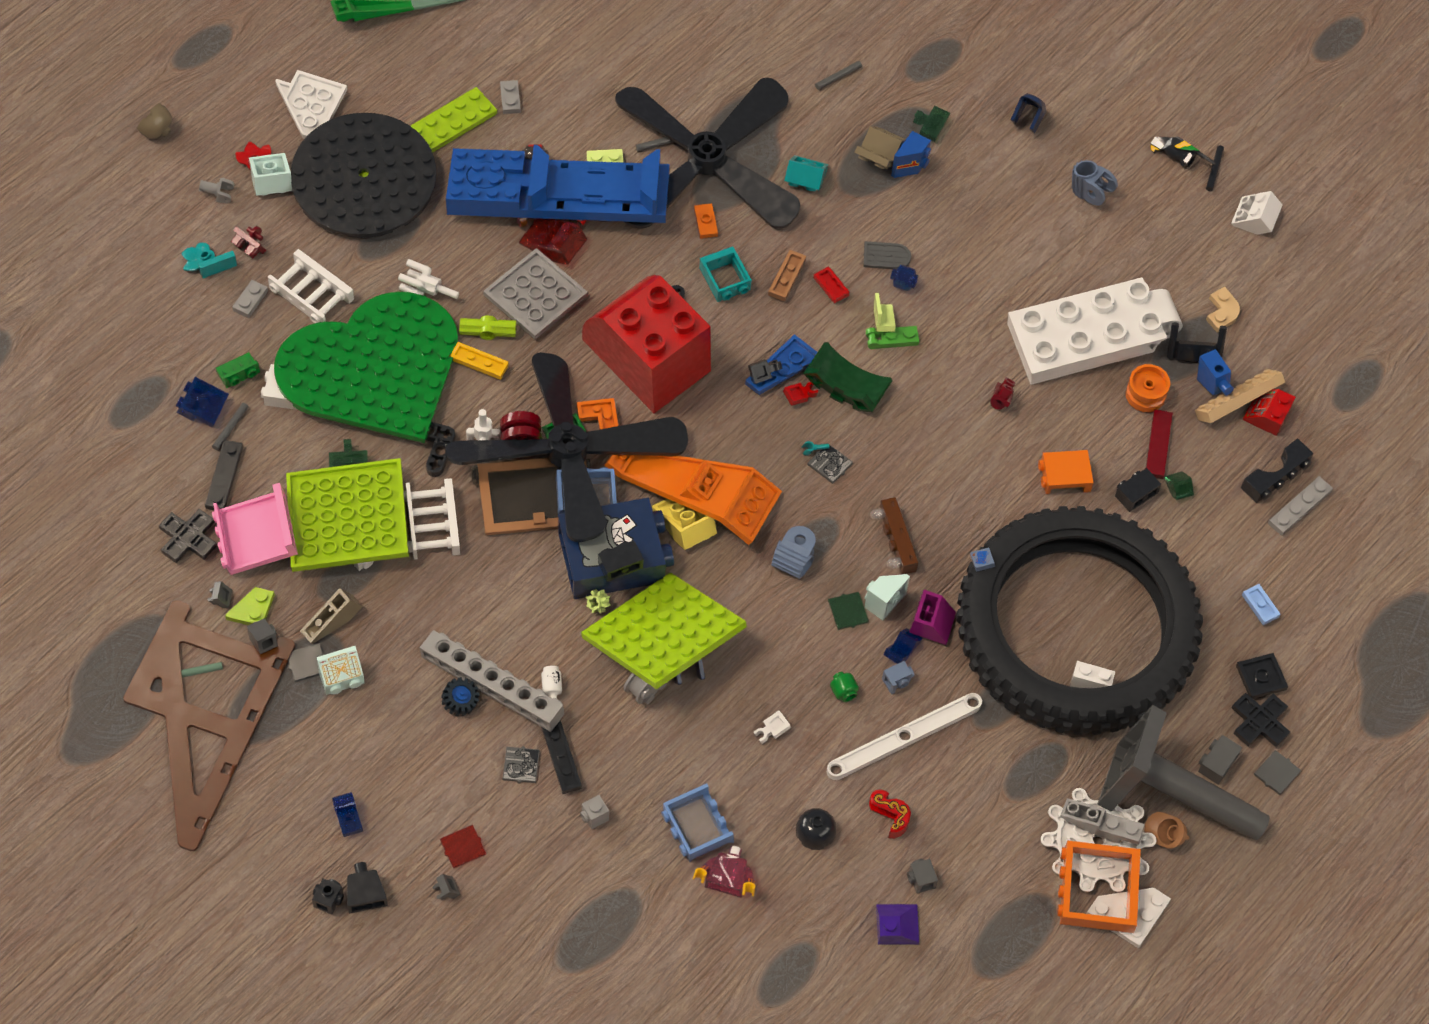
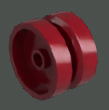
M515 411L504 415L500 419L501 440L542 439L541 418L537 414L528 411Z

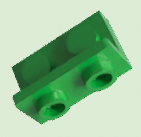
M250 352L216 367V372L225 387L228 388L238 385L247 378L255 377L260 373L257 360L254 361Z

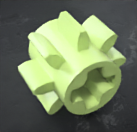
M597 589L592 590L591 595L586 596V599H588L586 607H589L592 613L606 612L605 608L611 606L609 604L610 596L604 593V589L600 591Z

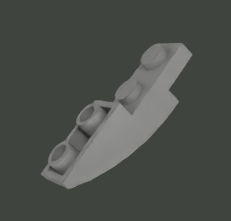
M1067 798L1060 815L1063 819L1081 829L1117 843L1123 840L1139 845L1145 830V824L1108 814L1104 808Z

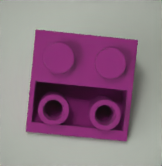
M923 590L909 633L946 645L956 611L942 595Z

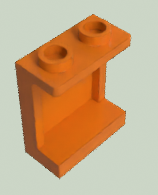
M1088 450L1043 453L1041 460L1038 461V468L1043 474L1041 486L1045 488L1046 494H1050L1051 489L1082 487L1083 493L1091 492L1094 482Z

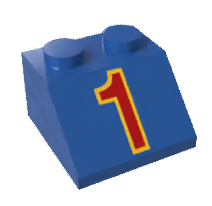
M912 131L894 155L891 176L896 178L919 174L922 168L925 169L930 160L928 156L931 152V140Z

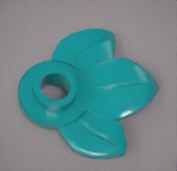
M200 242L196 248L190 247L185 249L181 253L183 258L187 260L183 270L196 271L199 269L198 263L215 257L214 252L210 250V246L207 243Z

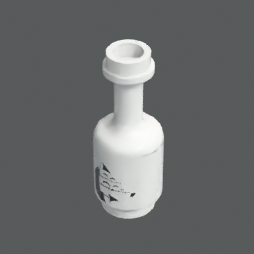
M546 666L541 673L542 691L550 698L557 699V695L562 693L561 671H559L558 666Z

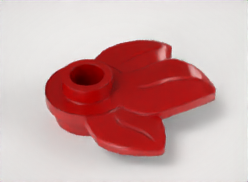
M248 142L244 152L235 153L236 159L240 164L247 165L248 169L251 170L249 158L271 155V147L268 144L259 148L254 143Z

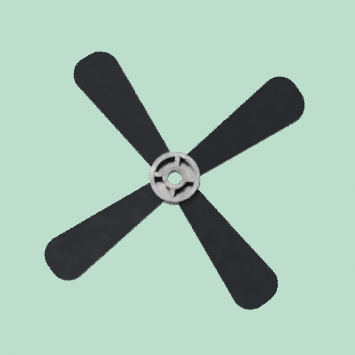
M772 78L760 79L715 132L705 131L695 135L642 89L626 87L616 94L615 102L618 107L688 150V161L669 175L667 208L698 174H716L771 227L775 229L786 228L798 216L800 201L797 196L726 156L728 149L787 107V91L776 80ZM630 205L627 206L624 209V211H629ZM625 222L637 229H644L654 224L652 222Z
M536 353L532 357V367L554 426L549 433L548 439L454 441L446 446L445 454L448 461L453 464L468 465L547 453L549 461L555 466L560 467L562 471L567 537L574 542L589 541L599 537L605 531L606 518L584 464L587 454L678 456L684 453L687 448V429L680 419L665 417L585 432L584 429L573 424L567 363L555 354Z

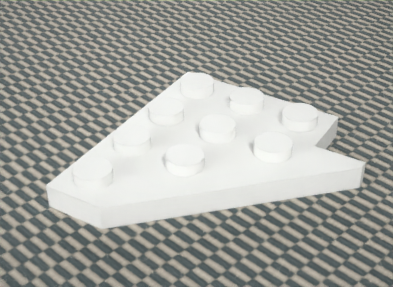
M297 70L291 83L276 79V86L303 139L318 126L333 119L347 91V85Z

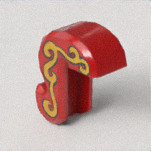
M875 790L870 796V810L894 820L888 838L895 839L902 836L909 825L911 816L909 805L897 798L888 800L889 793L885 790Z

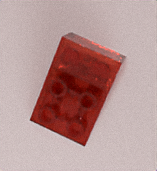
M537 218L521 238L519 244L532 251L537 248L555 263L569 265L587 241V237L578 223Z

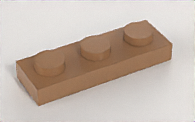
M789 250L768 291L769 296L784 302L786 301L806 261L805 255Z

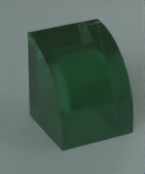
M1183 471L1165 476L1167 487L1174 499L1180 500L1194 495L1192 478Z

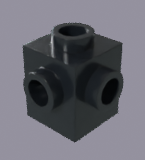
M323 878L321 883H317L313 890V907L331 915L336 906H340L344 899L342 886L333 879L326 880Z

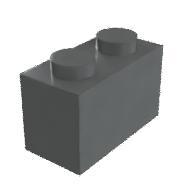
M1221 735L1219 740L1214 739L1209 747L1210 753L1208 755L1204 754L1200 759L1199 764L1201 766L1198 772L1219 785L1238 758L1243 747Z

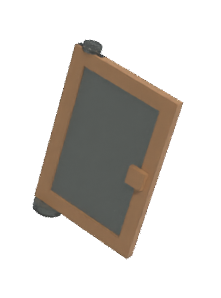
M548 458L471 465L473 484H479L485 535L558 529L556 472L561 470V468L552 464ZM586 459L584 464L586 468L591 469L590 459ZM562 485V498H563V509H564V497H563V485Z

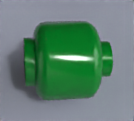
M836 673L830 683V688L836 699L849 702L856 698L859 686L851 673Z

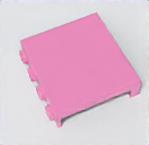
M280 483L273 485L274 493L219 509L217 503H213L215 511L212 512L215 523H217L215 532L217 537L220 538L218 548L220 553H223V557L220 558L221 564L224 569L227 568L230 575L298 554L286 493Z

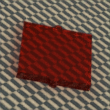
M473 825L440 838V842L445 850L444 854L448 856L453 869L486 855L481 843V837H478Z

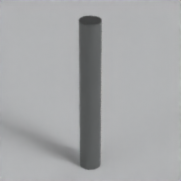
M857 61L815 83V87L819 90L861 68V62Z
M664 137L636 144V150L638 152L674 143V141Z
M246 403L240 405L212 445L215 450L218 451L223 441L227 439L249 406Z

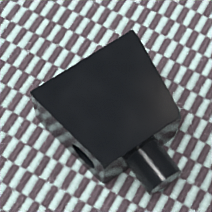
M366 862L356 863L354 865L355 873L347 876V905L349 914L388 906L387 897L377 871H368Z

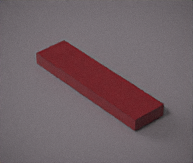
M1154 409L1145 469L1147 468L1156 478L1163 479L1173 412Z

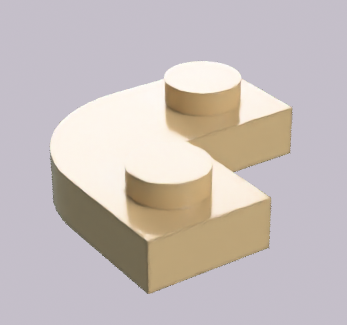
M1226 287L1210 294L1209 297L1218 310L1209 314L1206 320L1217 333L1220 326L1228 327L1232 325L1240 312L1237 300Z

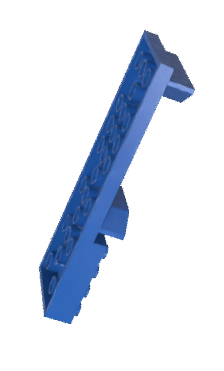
M534 145L532 159H526L525 151L453 148L446 194L447 215L666 223L670 164H661L660 149H656L645 157L643 163L550 160L549 155L538 145ZM557 201H564V209H556ZM623 204H630L629 211H622Z

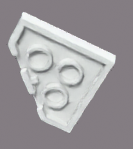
M1155 888L1139 890L1137 927L1134 933L1112 932L1139 948L1169 904L1171 898ZM1127 892L1098 896L1086 914L1126 919Z

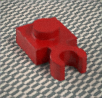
M800 382L784 387L783 393L791 406L807 402L809 397H816L819 391L818 389L811 390L813 387L811 382H808L804 387Z

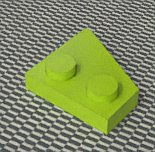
M255 587L226 614V620L245 625H251L264 618L266 620L275 596L274 591Z

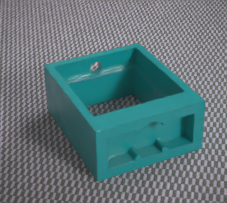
M733 246L700 258L699 269L717 302L729 300L733 296L742 295L751 290L752 280ZM732 264L741 282L719 289L710 271Z

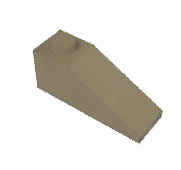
M339 588L300 631L311 644H314L349 622L362 608V605L352 594Z

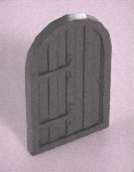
M864 242V267L903 269L910 263L911 252L902 244Z

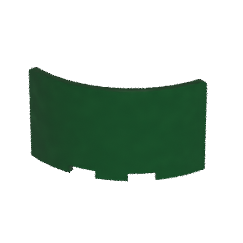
M828 342L823 343L804 372V375L818 389L822 387L831 394L829 397L841 404L844 401L853 405V409L865 412H873L893 381L891 377L875 375L855 366L842 357Z

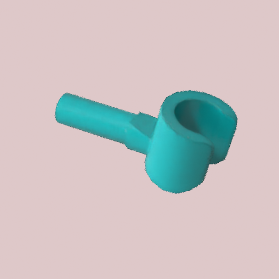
M806 441L802 448L806 447L808 449L803 452V455L808 456L813 450L827 449L829 444L817 445L811 441Z

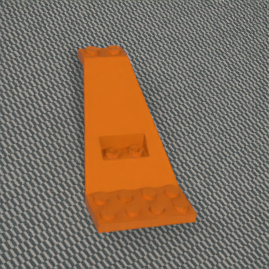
M611 455L604 465L608 469H614L615 475L623 480L720 521L748 545L754 541L782 492L753 467L690 457Z

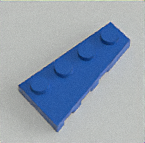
M794 334L767 360L768 363L773 360L781 361L782 369L771 372L772 378L757 384L752 383L751 376H749L745 380V385L760 395L805 370L817 354V351Z

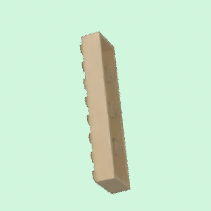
M1266 369L1263 373L1255 375L1254 378L1246 380L1245 383L1237 385L1229 395H1218L1216 399L1209 400L1207 404L1200 405L1195 410L1198 420L1212 423L1285 383L1282 372Z

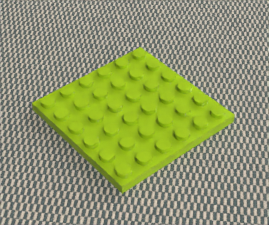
M401 458L286 473L288 508L298 553L290 557L292 572L409 557Z
M670 572L663 579L650 585L583 630L581 635L584 640L657 690L747 628L745 620Z

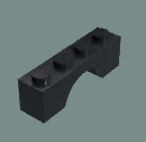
M1297 438L1283 450L1281 455L1282 469L1276 472L1256 469L1244 479L1241 489L1256 503L1262 499L1266 500L1273 490H1279L1283 487L1285 481L1295 478L1299 473L1298 471L1307 469L1312 463L1311 458L1314 453Z

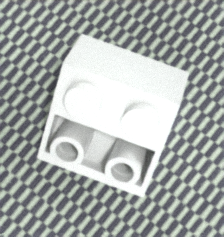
M1272 191L1244 196L1240 200L1231 224L1234 227L1256 235L1272 232L1282 208V203Z

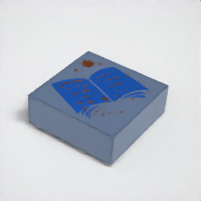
M989 548L970 552L976 572L995 567Z

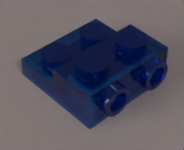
M194 377L192 382L188 381L183 391L186 394L184 398L180 396L176 403V407H178L176 413L192 421L197 419L213 427L229 394Z

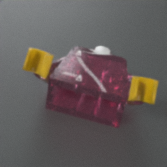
M731 846L728 854L720 852L717 857H712L701 868L695 869L692 879L700 878L702 884L705 881V888L740 898L746 892L751 893L752 896L755 894V880L752 870L749 866H746L747 860L740 858L742 849L737 846Z

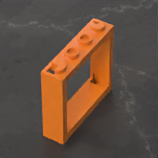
M1067 840L1066 846L1062 847L1060 859L1064 860V865L1060 867L1059 878L1063 879L1062 885H1059L1058 897L1061 898V904H1058L1057 908L1060 924L1134 933L1137 927L1141 849ZM1073 853L1129 860L1126 919L1069 912Z

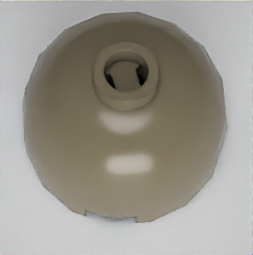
M158 103L150 110L151 113L141 120L137 127L142 135L150 139H157L160 136L166 137L171 131L169 127L172 123V116L164 105Z

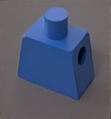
M1212 350L1199 357L1197 380L1212 395H1217L1221 392L1224 395L1232 393L1234 388L1230 384L1231 370L1217 350Z

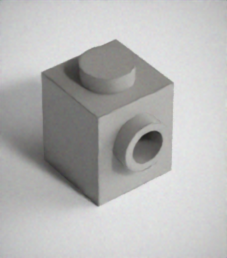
M600 795L582 803L580 815L583 821L588 823L591 830L609 821V809Z

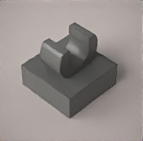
M221 581L215 582L214 588H211L209 591L212 593V597L208 598V601L214 605L218 604L222 608H228L233 590Z
M442 874L436 878L438 883L433 886V889H441V894L436 896L437 899L443 900L447 897L454 899L460 895L452 876Z

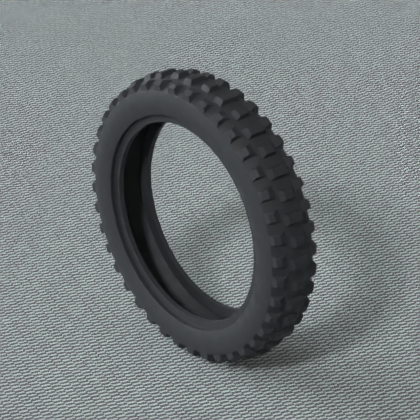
M1059 506L1057 510L1051 511L1049 508H1046L1034 514L1028 513L1024 515V518L1013 520L1009 525L999 529L995 536H992L984 544V547H980L979 550L990 549L995 567L976 572L973 562H970L967 568L968 575L963 577L960 587L963 592L959 593L957 604L961 607L956 615L957 623L961 624L958 630L959 638L964 640L963 653L966 657L970 658L969 666L973 672H977L980 676L979 682L981 685L991 690L990 695L995 700L1001 699L1005 703L1004 707L1007 710L1020 713V718L1025 721L1028 719L1037 721V726L1042 728L1055 727V731L1059 733L1071 730L1074 732V735L1089 734L1090 731L1093 735H1101L1102 732L1109 730L1113 733L1125 729L1127 726L1131 728L1152 705L1162 710L1166 703L1169 704L1174 699L1177 692H1181L1186 684V677H1190L1194 670L1192 663L1197 662L1200 649L1197 646L1202 642L1203 634L1199 629L1203 624V615L1198 613L1201 603L1200 599L1195 597L1196 587L1194 582L1188 579V569L1178 563L1179 556L1175 552L1168 551V544L1164 540L1155 539L1151 530L1139 528L1138 522L1132 519L1129 522L1121 519V515L1118 513L1104 514L1103 509L1100 508L1088 511L1085 506H1077V508H1070V510H1068L1067 506ZM1061 552L1088 553L1120 565L1138 579L1155 603L1161 623V644L1157 655L1141 672L1132 678L1107 687H1070L1039 675L1025 665L1012 651L999 624L997 599L999 592L1010 576L1034 559Z

